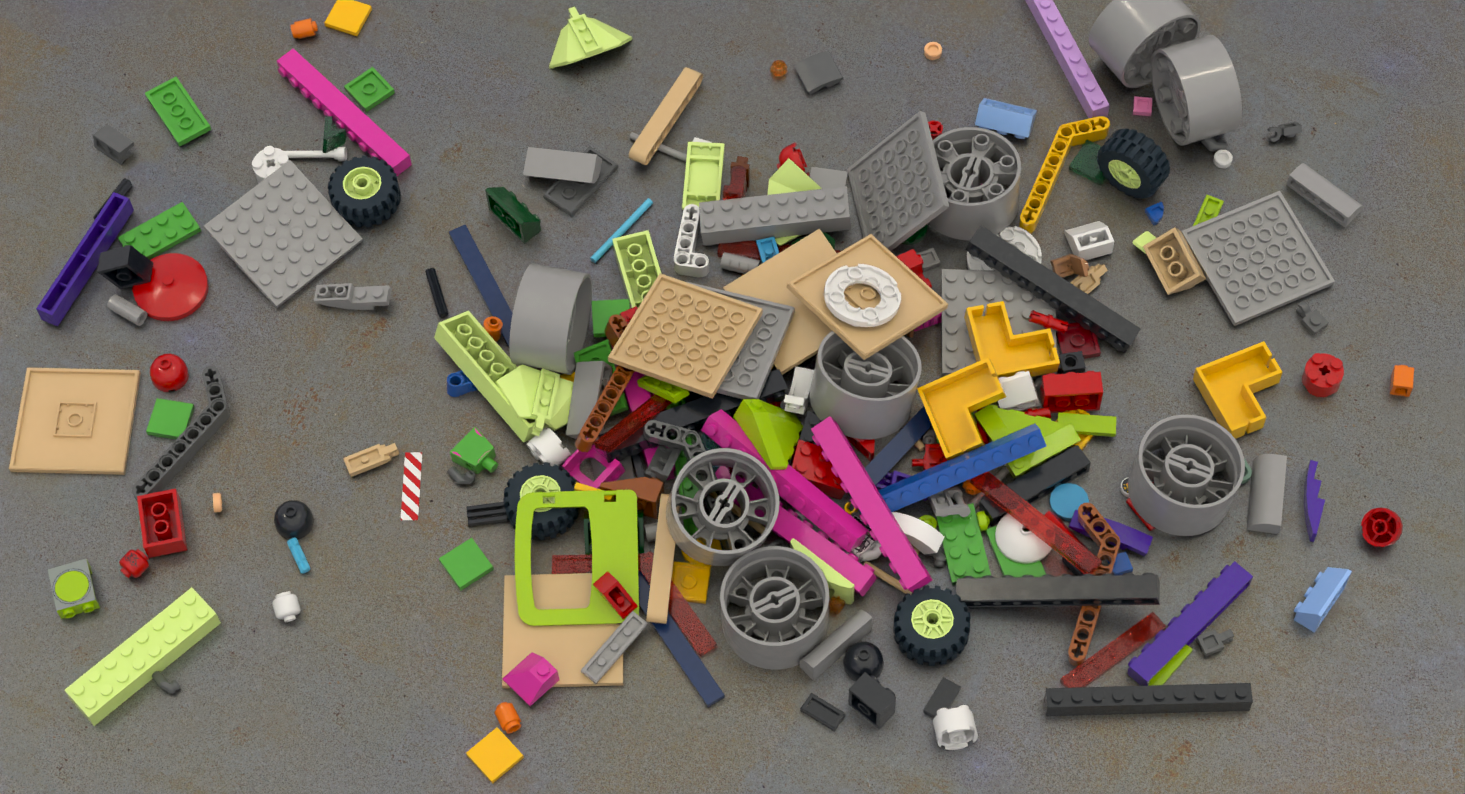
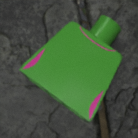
M476 427L450 451L453 462L475 472V474H479L484 468L492 473L498 467V463L493 460L496 456L494 447Z

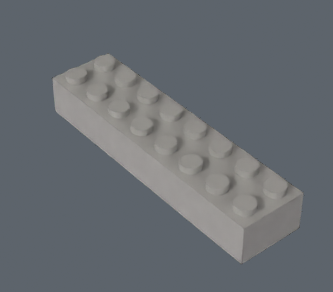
M847 186L699 202L700 228L704 246L760 240L769 237L811 234L818 229L822 232L851 230Z

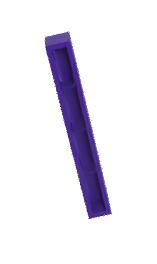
M115 192L112 193L36 308L41 320L58 327L98 266L100 253L108 251L134 211L129 198Z
M1235 561L1230 566L1226 565L1221 570V575L1217 579L1214 577L1208 583V588L1204 592L1201 590L1195 596V601L1191 605L1188 603L1181 610L1182 614L1178 618L1175 616L1168 623L1169 627L1165 631L1160 630L1156 634L1155 641L1152 644L1147 643L1141 650L1142 653L1138 657L1134 656L1129 661L1127 674L1140 686H1148L1150 680L1186 644L1189 646L1250 586L1253 576Z

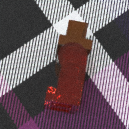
M737 156L736 162H731V181L729 186L724 185L723 200L745 198L747 188L750 186V164H748V158Z

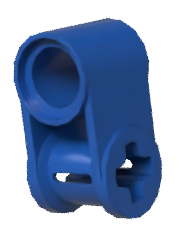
M462 370L451 373L447 377V393L452 397H459L460 395L477 390L476 386Z

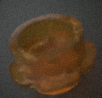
M776 60L772 63L770 72L776 77L784 76L787 73V65L782 60Z
M840 596L837 598L832 597L829 601V612L838 615L844 608L845 601Z

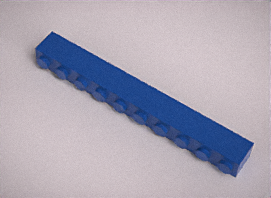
M1032 424L878 491L890 511L894 512L1046 447V443L1040 428L1036 424Z

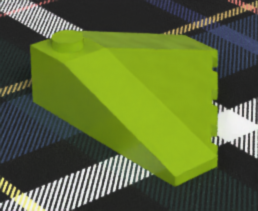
M743 399L733 417L771 470L786 469L789 464L788 459L792 457L793 447L798 442L799 432L801 433L803 425L794 413L784 411L782 408L759 399Z
M992 404L974 414L990 442L1032 424H1036L1040 428L1046 447L1005 464L1014 479L1019 475L1026 474L1033 467L1043 464L1049 458L1058 455L1066 448L1081 441L1071 423H1059L1038 415L1034 417L1013 409L997 408L998 406Z

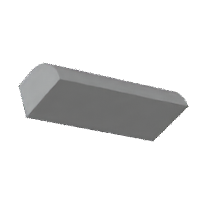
M528 147L523 176L595 183L600 174L602 158L597 154Z
M1305 163L1300 164L1288 177V187L1343 227H1346L1364 209L1362 204Z
M577 362L566 430L567 436L577 439L580 430L610 380L613 367L606 362Z
M1263 454L1253 459L1247 530L1279 534L1282 522L1287 456Z
M863 610L857 611L801 659L800 668L814 681L843 656L851 645L859 642L872 631V617Z

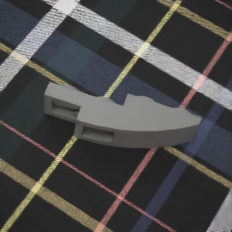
M352 283L317 285L314 302L342 309L374 310L375 306L389 305L392 289L389 285L354 287Z

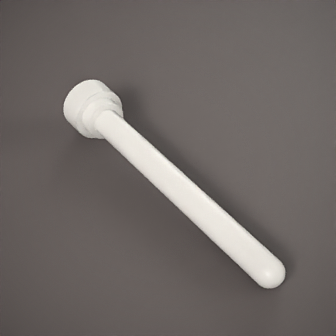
M338 147L328 151H284L288 158H334L338 161L347 160L346 147Z

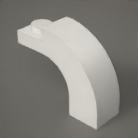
M795 366L790 392L788 395L785 394L784 402L786 405L784 411L805 414L810 400L809 393L814 370Z
M892 512L913 546L923 554L938 552L944 539L940 532L915 517Z

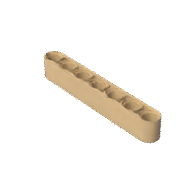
M687 67L683 69L631 147L629 159L643 165H647L699 88L703 79L702 73Z
M661 493L646 619V622L662 624L667 623L676 546L669 532L666 520V505L669 494ZM680 506L676 507L677 513L680 511Z

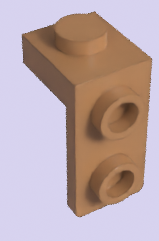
M1069 254L1050 261L1053 272L1062 278L1072 274L1083 277L1088 276L1089 265L1082 257Z

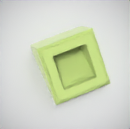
M1146 231L1133 240L1132 243L1146 254L1143 246L1156 239V237L1149 231Z

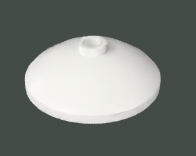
M1016 509L1001 518L996 527L995 540L999 550L1005 557L1017 563L1030 564L1042 560L1050 553L1055 541V532L1051 523L1040 512L1032 509ZM1027 528L1029 529V531L1024 532L1023 529Z

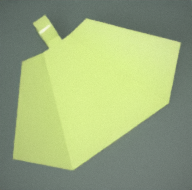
M575 7L569 8L570 19H568V24L560 32L549 68L568 65L617 48L631 41L632 37L599 20L586 17L585 14L579 15Z
M788 158L769 179L767 195L822 188ZM801 235L775 238L776 244L782 246Z
M523 364L496 381V385L518 419H535L531 434L539 436L540 431L543 430L544 423L554 431L568 424L574 382L560 378V374L543 368L540 371Z

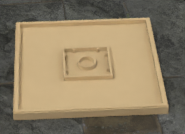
M820 229L723 287L725 291L795 308V313L773 363L782 375L817 354L821 342L832 331L787 289V283L837 254Z
M872 234L787 283V289L863 360L948 308V303ZM858 264H866L882 269L897 282V288L901 293L899 310L890 321L875 327H854L851 324L845 323L835 317L825 303L824 288L828 277L835 270L846 265L848 267H855ZM856 283L850 285L844 291L845 300L849 302L848 304L854 308L860 307V310L868 307L875 308L881 301L878 291L866 284Z
M27 368L9 465L10 472L125 475L140 382V370Z
M592 573L531 575L534 605L537 609L587 608L589 606ZM505 575L502 678L533 652L544 657L558 670L560 680L552 687L623 685V654L597 684L581 673V669L621 624L527 625L518 614L515 575ZM502 679V688H510Z

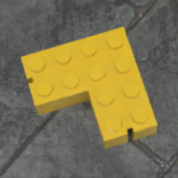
M1004 301L987 304L985 316H982L984 311L983 305L966 308L964 319L976 362L989 357L999 378L1014 376L1015 373L1020 371H1029L1031 377L1058 371L1060 361L1056 347H1054L1055 343L1050 328L1013 335Z
M1264 341L1195 368L1193 381L1218 424L1224 427L1235 439L1244 436L1245 431L1249 434L1264 427L1266 415L1253 393L1278 384L1281 379L1282 370L1275 358L1271 359L1272 353Z
M989 357L917 388L947 460L984 445L971 412L1007 397Z

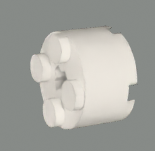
M267 146L254 157L252 166L258 184L289 161L287 154L283 150Z
M547 427L540 431L539 436H534L526 444L535 459L541 460L542 465H544V462H548L551 466H554V464L560 466L571 456L566 447L563 449L564 446L558 436Z
M967 705L937 710V715L933 719V726L939 747L943 745L946 750H957L967 747V742L972 740L974 743L977 740L978 733L973 713Z

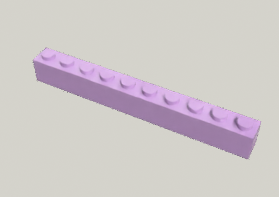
M1025 0L1088 119L1098 116L1107 118L1110 105L1053 0Z

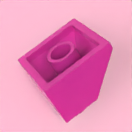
M533 652L502 678L529 706L535 703L560 680L558 670L544 657Z

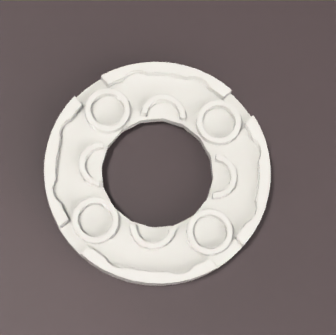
M1008 226L1002 232L996 234L1041 264L1042 253L1040 246L1029 232L1017 226L1015 228ZM967 251L966 261L968 270L994 271L985 262L971 256Z
M858 264L855 267H848L846 265L838 268L828 277L824 288V300L831 313L843 322L854 327H875L887 323L896 315L901 302V293L897 288V282L882 269L866 264ZM856 283L866 284L878 291L881 301L875 308L868 307L860 310V307L854 308L845 300V289Z

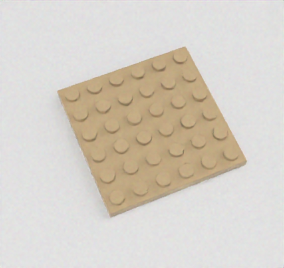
M660 273L609 354L608 362L713 399L762 316L763 309Z

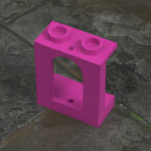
M595 445L588 452H581L577 449L562 465L578 483L600 489V484L603 482L617 481L625 472L624 467L618 460L614 459L608 463L604 452ZM587 458H593L606 467L594 482L580 471V464Z

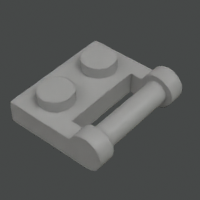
M958 487L948 488L927 497L935 516L946 517L959 514L962 517H966L971 512L969 506L965 504L962 498L961 489ZM951 497L956 501V505L953 504Z

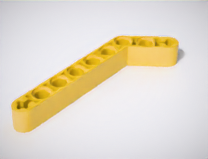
M1098 116L1063 124L1059 127L1020 215V228L1030 234L1035 231L1071 147L1105 139L1108 136L1110 127L1108 118Z

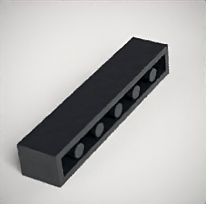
M1078 445L1073 448L1068 447L1059 456H1053L1045 464L1033 467L1024 476L1019 475L1008 485H1001L994 493L985 494L980 499L979 510L985 512L990 519L989 524L993 527L1007 513L1016 509H1024L1052 493L1057 486L1070 483L1089 472L1091 462Z

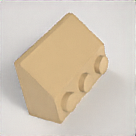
M1174 227L1143 246L1168 295L1190 289L1206 280L1200 265L1179 229Z

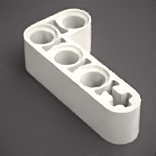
M689 204L683 210L674 253V269L677 274L700 278L707 276L709 273V259L705 254L694 253L700 228L699 207L695 204Z

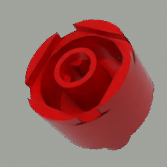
M1315 353L1307 361L1302 375V383L1307 391L1316 397H1328L1336 393L1344 376L1342 361L1330 354Z

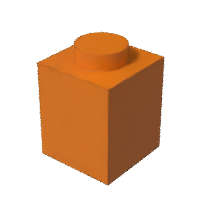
M1406 365L1394 366L1391 374L1390 394L1410 396L1413 389V367Z

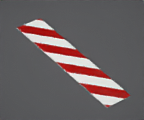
M405 452L401 520H418L422 452Z

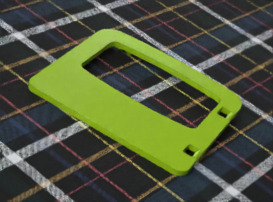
M633 490L532 492L521 497L517 505L515 529V582L518 614L522 621L530 626L622 624L628 616L622 619L593 586V583L607 571L619 581L638 605L633 611L639 615L636 493ZM616 495V502H605L604 496ZM543 497H555V503L543 504ZM584 507L589 512L592 539L590 604L587 608L537 609L534 605L531 577V537L534 511L541 508Z

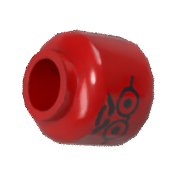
M131 549L119 561L122 567L120 572L127 578H130V576L139 578L149 567V558L139 549H136V551Z

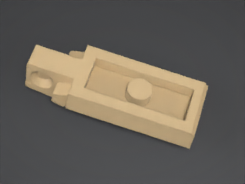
M1104 264L1090 266L1087 277L1078 275L1070 283L1089 294L1100 284V277L1108 270Z
M395 443L388 446L377 444L345 457L344 462L350 476L353 477L391 461V458L399 455V451Z

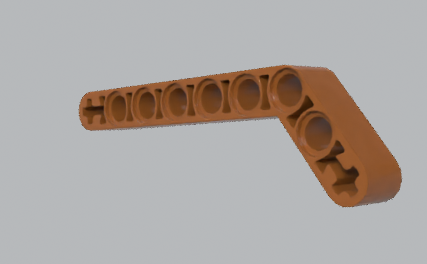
M617 314L609 318L604 330L613 348L628 325L625 319ZM619 365L616 367L576 439L575 446L579 451L588 452L592 449L635 371Z
M1083 503L1078 508V521L1100 548L1092 575L1112 574L1119 552L1120 539L1093 504ZM1100 526L1104 531L1096 532L1094 528ZM1114 542L1116 546L1109 548L1106 546V543ZM1108 560L1110 565L1103 566L1100 561ZM1102 606L1081 607L1068 650V661L1071 665L1081 666L1084 664ZM1088 614L1093 616L1094 619L1086 621L1083 616ZM1080 633L1087 634L1088 638L1085 640H1081L1078 638L1077 635ZM1077 647H1080V655L1078 658H1075L1074 655L1077 652Z

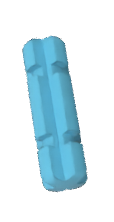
M297 538L289 539L287 544L302 574L309 572L310 566Z

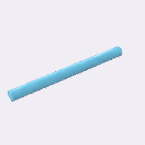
M648 198L590 257L591 261L596 263L613 245L612 239L621 237L653 204V201Z

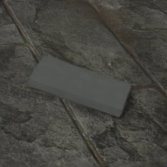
M591 146L583 153L597 154L602 158L601 170L595 183L557 180L543 194L545 200L571 217L618 168L617 163Z

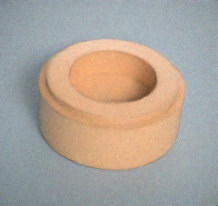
M937 42L927 43L924 47L925 57L929 60L939 59L942 55L941 45Z
M213 493L214 513L222 511L220 493Z

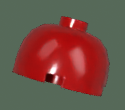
M796 142L782 149L779 154L778 169L789 158L805 172L804 167H807L800 148L795 149L797 146Z
M175 354L160 355L150 366L152 383L158 390L163 392L181 389L189 378L186 363Z
M1388 508L1371 509L1364 515L1361 522L1364 539L1369 544L1377 547L1393 545L1400 539L1403 531L1401 518L1396 512Z

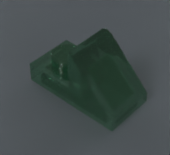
M325 116L323 153H328L346 142V129L336 128V124H332V116Z

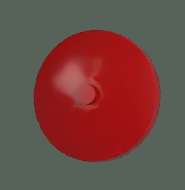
M179 253L164 254L151 259L153 262L151 282L133 286V295L138 307L146 311L147 316L160 321H175L194 313L203 304L208 294V278L202 265L194 258Z

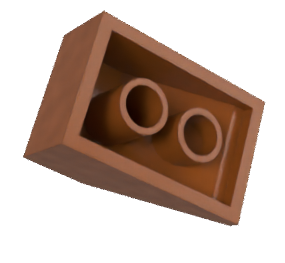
M640 477L600 484V489L604 491L633 490L637 495V510H644V516L658 520L661 493H664V484L659 479Z

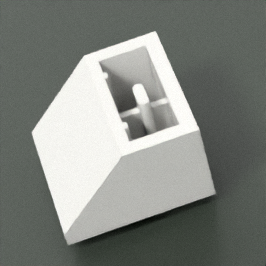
M1100 221L1064 231L1073 255L1082 257L1084 260L1097 258L1113 252L1114 239L1108 226Z
M1020 371L1015 373L1014 376L998 378L1007 396L998 401L1001 409L1024 411L1040 406L1035 384L1029 371Z

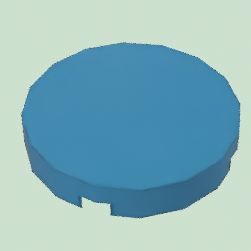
M1072 483L1057 486L1052 491L1049 501L1051 511L1066 521H1071L1074 511L1078 510L1081 504L1089 503L1085 490Z

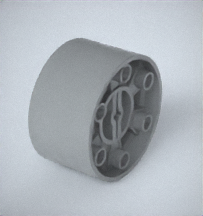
M1113 0L1094 22L1088 40L1093 51L1123 85L1129 88H1137L1152 82L1151 60L1155 50L1196 39L1200 32L1201 22L1183 0Z
M1207 35L1155 50L1151 60L1154 96L1163 123L1177 144L1181 146L1232 132L1239 128L1242 119V100L1239 83L1232 61L1217 37Z
M977 127L953 129L932 140L944 188L947 193L949 208L931 220L929 224L943 235L959 240H971L981 225L995 235L1006 229L1015 219L1020 204L1021 161L1012 143L994 131ZM1001 184H1007L1011 186L1007 190H1004Z
M531 263L527 267L517 292L511 321L509 351L513 364H523L536 369L543 368L571 375L575 371L576 361L574 352L582 350L584 347L591 314L592 278L589 273Z
M831 331L821 342L817 354L809 393L813 411L821 421L831 416L837 422L843 434L848 437L877 439L895 433L904 426L911 414L921 375L922 365L920 356L912 343L902 336L863 360L835 332Z
M1188 414L1162 419L1146 432L1140 443L1128 476L1130 500L1138 514L1147 523L1163 532L1178 536H1193L1210 531L1226 517L1242 483L1245 472L1242 450L1236 439L1224 427L1210 419ZM1162 448L1166 459L1161 460L1151 452ZM1221 471L1226 482L1212 480V476L1216 472ZM1205 501H1208V502H1209V504H1203V505H1201V504L1204 503Z
M730 448L705 451L692 458L681 469L674 482L666 505V520L669 532L678 547L694 560L713 566L733 565L744 554L760 548L771 532L779 512L778 489L769 470L752 455ZM712 466L733 468L730 479L715 480ZM696 474H704L706 480L699 481L696 478ZM742 475L745 478V482H737L735 476ZM686 477L699 489L693 499L677 494L680 484ZM754 481L761 489L765 498L749 502L745 488ZM715 491H724L722 495L717 497L708 517L703 506L704 497ZM729 494H731L725 507L721 510L716 520L713 521L720 507L724 504ZM737 499L741 508L740 518L730 524H720L722 520L728 517L733 507V502ZM682 506L686 512L679 514L676 511V507ZM756 509L762 510L764 517L756 516L754 511ZM692 518L698 530L690 536L680 520ZM749 520L766 525L762 535L756 541L744 531ZM727 539L730 550L710 548L712 540ZM741 542L744 548L736 549L734 543Z
M762 547L744 554L727 571L720 591L722 628L727 643L741 659L751 665L764 669H787L799 665L801 659L825 640L829 626V588L824 573L810 557L788 547ZM766 576L765 579L759 581L755 586L749 582L758 577ZM789 576L796 578L805 584L797 589L788 578ZM739 594H745L746 597H742V596H738V595H739ZM808 597H813V598H815V599L806 600ZM729 603H734L740 607L745 606V614L729 617L727 613ZM823 606V611L818 621L805 617L806 609L813 610ZM752 634H755L759 638L764 639V641L754 639L750 636ZM794 635L797 637V638L792 639V640H789V641H784V640H787V639L793 637Z

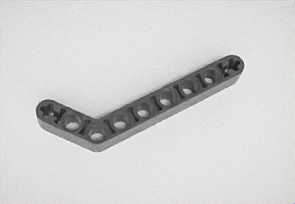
M208 366L202 372L209 405L134 484L132 493L136 501L137 496L162 491L230 417L224 384L218 368Z
M650 420L645 424L643 436L647 441L682 450L687 462L693 456L706 451L700 436L693 430L657 420ZM651 428H655L654 434L650 433ZM672 432L676 435V439L670 440L666 434ZM689 437L693 438L695 444L689 445L686 443L685 439ZM712 467L715 480H717L716 474H715L714 469H713V467ZM701 473L696 474V478L699 481H705L700 477ZM715 491L718 496L723 494V491ZM707 495L703 500L710 514L717 498L712 499ZM725 500L724 504L720 507V509H723L725 507L727 500ZM731 511L728 517L722 520L720 524L735 522ZM727 539L721 540L724 550H730ZM741 542L734 543L735 547L744 548Z

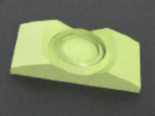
M688 142L682 210L689 204H695L699 207V202L721 200L724 143Z
M793 538L790 541V548L810 557L824 573L828 583L829 598L851 605L854 602V584Z

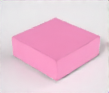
M1134 96L1133 115L1151 116L1152 98Z

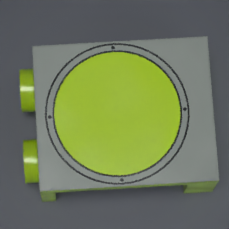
M87 559L48 569L56 611L61 619L72 618L76 614L83 612L90 613L100 608L95 597L90 575L92 574L91 566Z

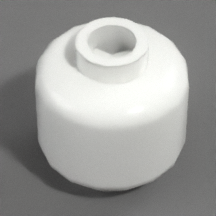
M290 591L277 594L275 596L276 599L272 602L276 618L284 619V622L295 620V616L301 611L297 596L291 594Z

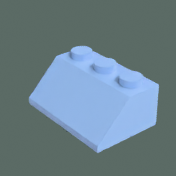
M984 98L979 104L975 125L983 129L997 130V133L1002 135L1011 133L1015 134L1014 137L1025 139V137L1028 138L1031 134L1037 110Z
M1327 567L1324 573L1320 571L1314 580L1316 585L1313 588L1310 586L1304 595L1306 597L1303 603L1300 601L1295 607L1294 612L1296 615L1294 621L1315 633L1345 589L1352 571Z

